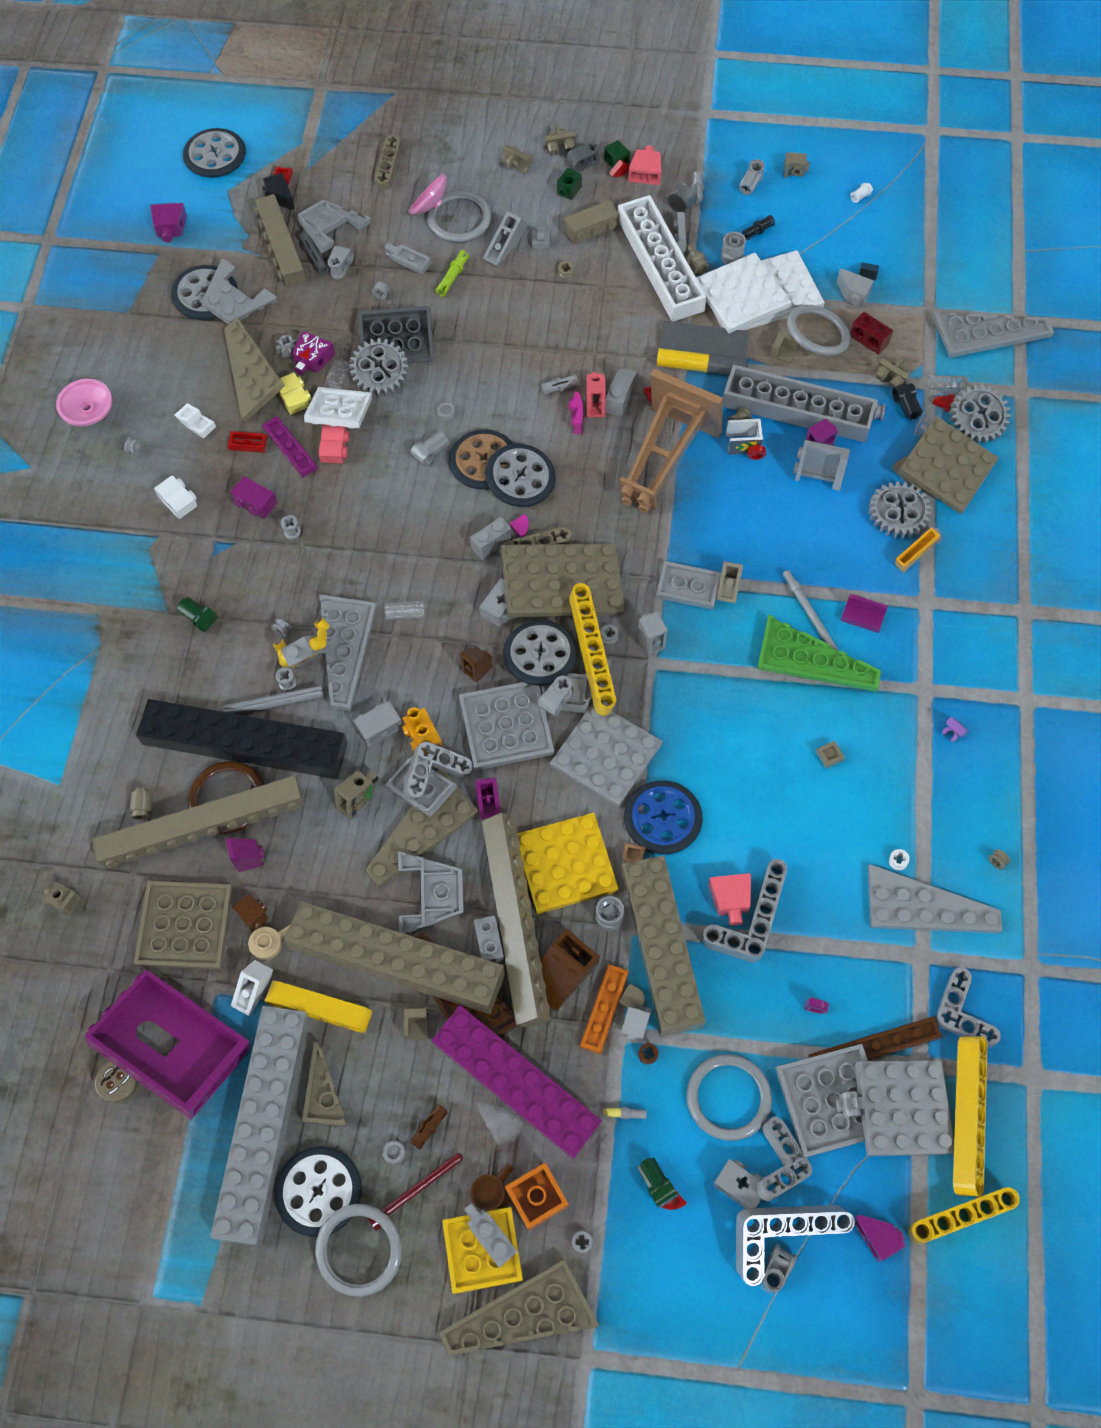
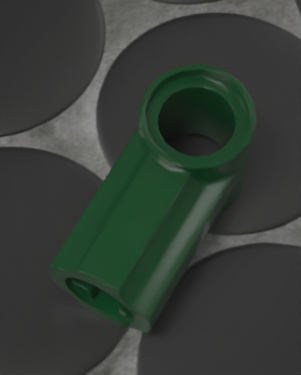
M189 597L183 598L179 602L178 612L190 619L202 632H206L218 619L217 614L207 606L202 607Z
M654 1157L647 1158L641 1162L637 1168L644 1182H646L649 1188L648 1191L657 1208L678 1197L669 1178L665 1177Z

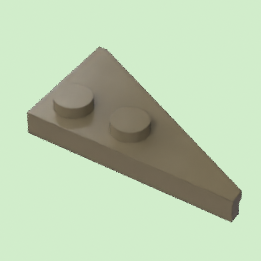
M314 1042L302 1122L346 1127L347 1122L321 1044Z

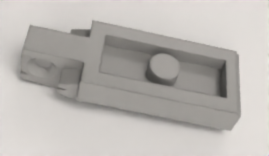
M387 243L384 247L385 255L390 257L392 261L422 275L432 263L430 257L402 244L396 247Z
M472 1203L464 1209L472 1219L467 1223L470 1230L500 1268L518 1251L484 1209L479 1213Z

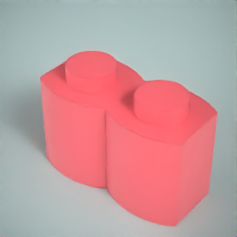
M323 424L319 447L321 463L343 464L344 458L348 456L346 442L350 441V431H347L346 427Z

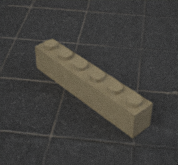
M272 194L255 199L256 207H254L256 218L260 217L258 222L261 231L265 230L263 232L265 242L270 243L267 246L270 255H274L272 260L275 268H279L277 273L280 281H284L286 287L306 282L302 265L275 195Z

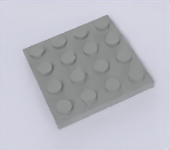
M521 682L459 695L474 771L554 755L546 713L544 709L538 706V701L541 697L539 686Z
M592 703L550 762V767L619 808L662 746L663 741L612 711L606 716L599 715Z
M862 1044L775 1068L804 1158L865 1141L862 1117L844 1118L843 1112H837L836 1100L841 1099L840 1093L857 1092L858 1094L854 1063L868 1061Z
M858 1061L854 1063L859 1097L864 1098L865 1108L861 1110L867 1157L954 1154V1136L942 1061Z

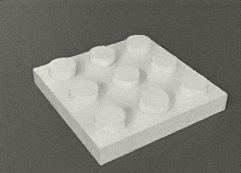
M318 387L304 415V420L312 424L360 428L371 403L372 393Z

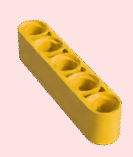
M274 980L264 1001L266 1004L277 1008L303 1011L310 1018L360 1033H366L373 1013L372 1010L366 1007Z
M1009 1187L997 1190L911 1224L908 1228V1236L916 1244L929 1242L1016 1208L1020 1201L1019 1194L1016 1190ZM1003 1193L1010 1198L1009 1206L1002 1202L1001 1197ZM981 1202L988 1204V1214L982 1212L980 1208ZM960 1210H964L968 1214L967 1222H963L960 1219ZM938 1218H943L947 1222L946 1230L939 1228L937 1224ZM917 1226L925 1229L926 1236L924 1239L916 1234Z

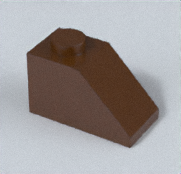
M478 647L464 650L459 654L462 672L476 683L493 667L492 656L486 650L482 651Z

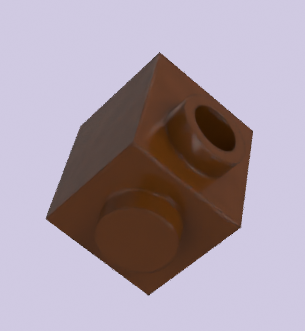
M250 894L232 907L251 932L263 927L266 920L269 919L265 913L268 910L261 900L256 902Z

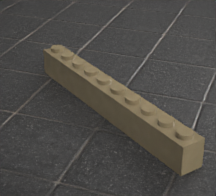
M294 775L94 838L93 844L96 860L104 868H114L119 863L136 861L138 857L144 855H155L160 850L166 848L174 849L179 844L185 842H196L201 837L215 836L220 831L226 829L234 830L245 823L252 824L258 822L261 818L278 816L280 812L297 810L300 806L305 805L300 782Z
M501 812L482 821L516 1026L531 1028L551 1020L549 1014L550 1007L547 1002L546 985L543 980L542 963L539 958L538 941L536 940L534 930L535 923L532 919L531 902L528 897L527 880L525 879L523 869L524 862L521 858L520 841L516 830L517 823L513 816Z

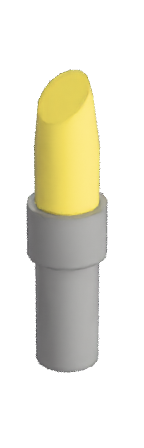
M628 1107L603 1109V1114L608 1117L646 1119V1110L629 1109Z

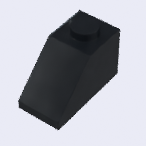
M283 173L263 178L265 186H262L264 195L274 194L279 206L294 210L293 198Z

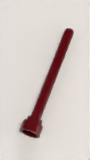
M456 1153L381 1211L388 1216L460 1163L463 1159L462 1154ZM367 1217L375 1231L382 1227L379 1223Z

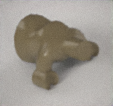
M688 245L686 249L689 254L686 257V261L689 266L691 265L694 275L699 276L706 273L709 269V264L705 254L695 250L693 245Z

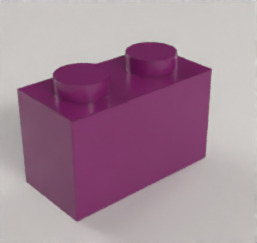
M245 476L230 492L233 503L239 508L247 509L255 517L259 516L265 519L277 504L274 492Z

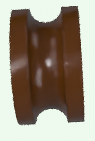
M651 1043L643 1044L638 1051L639 1060L646 1065L653 1064L659 1055L657 1047ZM648 1048L652 1049L654 1058L649 1057V1060L645 1059V1054L642 1051L644 1049L647 1051Z

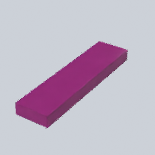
M278 416L262 425L263 430L302 478L318 469L316 463Z

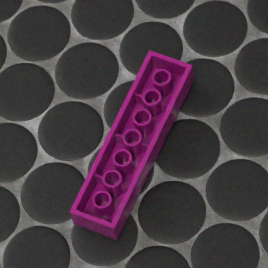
M461 1005L431 1040L437 1049L572 1160L602 1122L596 1115Z

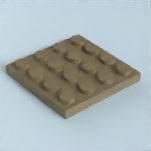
M936 416L898 472L961 514L998 460V457Z
M147 881L134 965L139 967L222 970L233 886L231 884Z

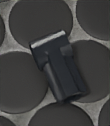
M913 383L893 388V399L896 404H900L907 419H910V421L915 420L922 415L923 411L916 398V389Z

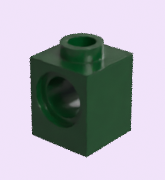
M617 140L604 147V160L611 168L619 160L630 165V151Z
M569 168L557 180V194L570 200L574 198L582 187V174Z

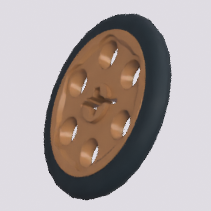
M481 429L469 432L458 439L453 445L449 454L450 470L454 477L462 484L478 490H488L490 488L485 476L486 465L490 457L497 451L491 449V446L498 444L502 448L514 443L506 435L493 430ZM475 442H481L483 444L479 448L473 447V444ZM463 454L471 456L468 460L460 458ZM508 463L500 465L504 469L510 467ZM472 468L476 469L477 472L470 475L467 473V470ZM502 478L499 480V483L503 485L508 480Z

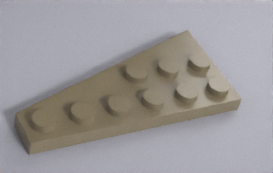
M440 769L437 771L447 779L454 782L445 771ZM458 786L431 817L412 806L366 868L367 875L379 889L400 873L398 871V852L422 857L477 816L479 811Z
M564 1259L440 1331L439 1335L449 1356L595 1328L599 1327Z

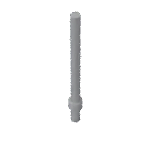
M789 570L783 572V576L789 584V590L792 594H795L823 641L831 645V648L839 651L802 592L800 583L794 579Z

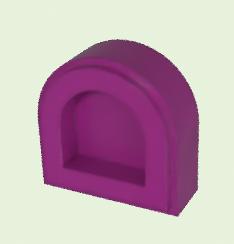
M810 997L805 1001L804 1009L805 1011L817 1014H826L829 1010V1003Z

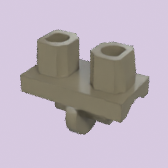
M555 125V131H550V135L545 136L544 146L545 149L548 148L550 155L559 153L558 146L564 145L565 152L574 149L575 131L567 132L566 129L560 130V126Z
M504 145L501 162L505 163L506 167L510 170L515 168L527 174L532 164L533 155L521 152L516 146Z
M902 357L898 361L891 359L890 362L881 358L875 377L880 381H884L887 376L892 377L893 379L889 385L894 388L908 384L910 374L906 373L908 367L903 365L905 359Z

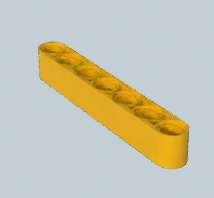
M577 583L574 585L569 597L594 708L599 715L606 716L611 713L616 703V696L590 589L584 583ZM580 611L586 612L587 615L582 614ZM584 629H589L591 633L586 632ZM589 647L595 648L596 651L590 650ZM593 665H598L600 669L594 668ZM597 683H602L605 687H600ZM602 701L607 702L609 706L603 705Z
M964 1036L958 1040L953 1188L957 1196L981 1197L984 1191L987 1041L984 1036Z

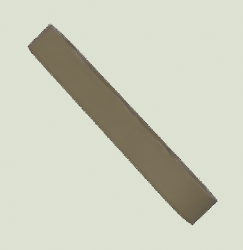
M394 134L388 135L385 139L375 175L376 186L381 190L388 189L391 186L401 148L400 138ZM387 154L394 155L393 157H386ZM386 166L390 167L389 170H383L382 168Z
M559 527L505 541L499 547L500 557L502 558V545H522L524 543L543 545L539 542L542 538H548L550 540L549 544H570L572 540L571 531L567 527ZM563 534L566 538L563 539L560 535Z

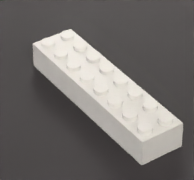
M648 195L618 205L619 224L671 321L674 322L704 312L706 295L651 196Z

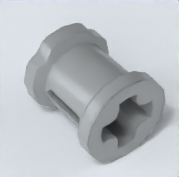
M292 515L282 518L281 526L284 529L285 537L290 540L298 538L301 530L298 526L297 518Z
M288 667L280 668L275 675L280 689L284 692L294 690L296 679L294 678L293 671Z

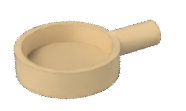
M290 925L278 932L270 927H261L255 930L248 942L249 950L253 956L259 960H270L276 957L281 951L282 939L285 938Z

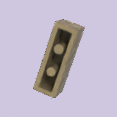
M611 200L564 217V231L572 244L619 227V213Z

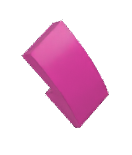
M575 391L574 397L569 400L568 409L571 410V425L574 426V434L581 435L583 405L579 392Z

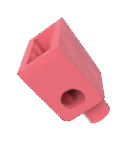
M649 145L644 150H636L629 167L628 182L660 185V152L654 151V148Z
M593 372L586 375L587 417H605V375ZM593 397H599V402H593Z
M750 873L710 877L708 886L718 915H728L731 926L741 925L743 923L741 914L748 913L750 909Z

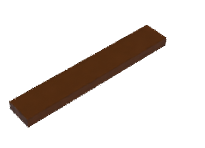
M932 1016L814 1052L808 1056L811 1058L862 1044L867 1060L870 1061L941 1039L942 1035L935 1017Z

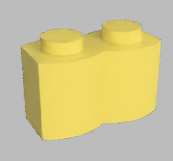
M294 372L281 377L285 386L278 393L289 414L292 415L307 409L310 405L309 401L312 399L308 390L304 391L302 388L304 384L301 377H297Z

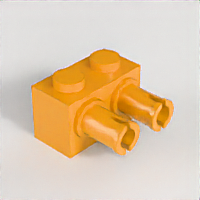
M415 707L410 708L407 716L402 718L404 725L401 728L406 737L410 736L412 740L410 746L413 752L423 742H430L443 748L442 740L425 708L420 710ZM426 748L421 750L424 752V756L428 755Z

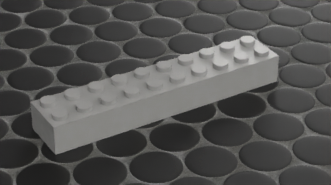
M262 1006L210 1238L214 1240L262 1247L310 1017L306 1012Z

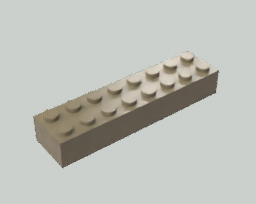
M659 856L622 864V875L660 1036L663 1037L704 1028L706 1021L665 857Z

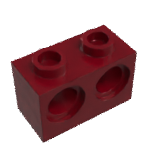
M863 312L853 322L850 336L879 355L889 345L893 330L866 312Z

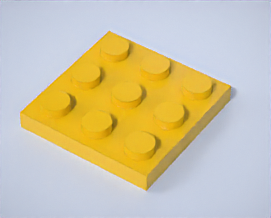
M512 1208L487 1211L486 1213L492 1217L518 1251ZM469 1215L442 1220L452 1294L523 1281L519 1252L499 1268L470 1230L467 1223L472 1219Z

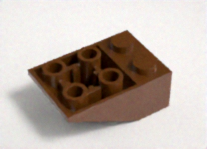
M567 929L556 939L540 960L542 963L543 980L546 985L547 1002L556 1012L595 969L600 959L599 955Z

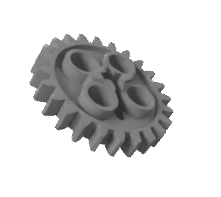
M378 338L376 343L371 339V344L364 341V347L358 345L359 352L353 351L355 357H350V361L353 364H349V368L352 370L350 375L353 377V382L357 383L358 389L363 387V392L370 390L372 395L374 392H377L378 397H380L381 392H384L387 396L388 390L394 393V387L400 389L399 382L405 383L403 377L408 376L406 371L409 370V367L407 365V358H404L405 352H400V346L395 347L394 342H391L389 345L387 339L383 343H381L380 338ZM377 353L383 354L381 357H376L375 355ZM364 365L370 366L368 369H363L362 367ZM390 365L396 366L394 369H388ZM377 377L383 378V380L379 382L375 381Z
M976 384L972 388L967 386L964 391L961 390L953 399L954 401L950 405L952 409L949 411V414L953 416L949 420L955 421L952 426L954 428L958 427V430L970 439H975L976 443H979L981 439L984 444L988 442V439L993 442L1002 435L1001 433L1006 431V427L1010 423L1007 421L1011 417L1010 414H1007L1010 408L1005 407L1008 401L1001 400L1004 396L1003 394L996 395L997 389L991 392V386L987 389H984L983 384L979 389ZM981 400L985 401L987 405L982 404ZM964 407L969 408L970 412L966 411ZM989 416L993 417L995 421H992ZM973 423L977 424L979 428L974 427Z
M899 481L896 482L895 486L891 482H889L888 487L882 485L881 490L877 489L875 494L872 495L869 503L870 509L868 513L872 514L870 520H876L874 526L880 525V532L887 530V536L893 533L894 538H896L897 534H900L901 538L904 539L905 534L910 538L913 532L918 535L920 530L924 531L932 515L930 512L932 506L929 505L930 499H925L926 493L920 494L921 488L914 490V484L907 487V482H904L903 486H900Z

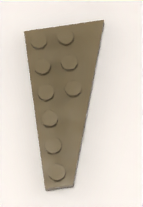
M236 317L224 331L241 419L247 422L285 384L243 322Z

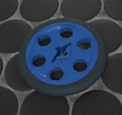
M667 780L653 781L639 787L630 796L624 810V823L632 840L637 845L646 847L645 850L656 854H673L689 847L700 833L703 822L702 810L694 794L686 787ZM661 793L666 799L663 802H657L654 800V795ZM681 800L684 802L685 807L683 809H676L673 803ZM645 805L650 811L643 815L638 812V808ZM660 813H664L665 816H668L666 818V821H662V818H658L660 817ZM683 819L688 822L689 826L686 829H681L677 826V822ZM647 824L652 826L653 832L650 834L643 833L641 830L642 826ZM663 832H670L673 838L670 841H664L661 838V834Z

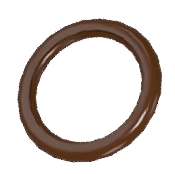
M234 761L216 763L202 771L194 780L189 790L188 809L199 806L198 796L202 785L207 779L219 772H240L250 779L254 788L262 786L264 783L260 775L246 764ZM242 824L234 830L226 829L220 831L219 834L234 833L246 828L250 824Z

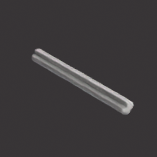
M318 685L223 706V710L227 713L244 714L319 698L323 696L322 687Z

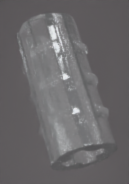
M424 601L384 603L385 620L396 621L399 619L425 618Z

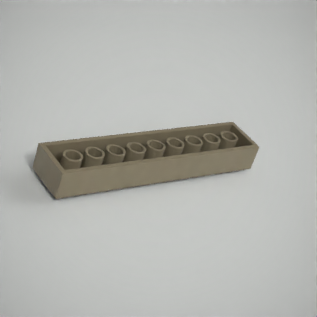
M302 901L284 938V942L290 950L487 1014H491L505 976L504 966Z

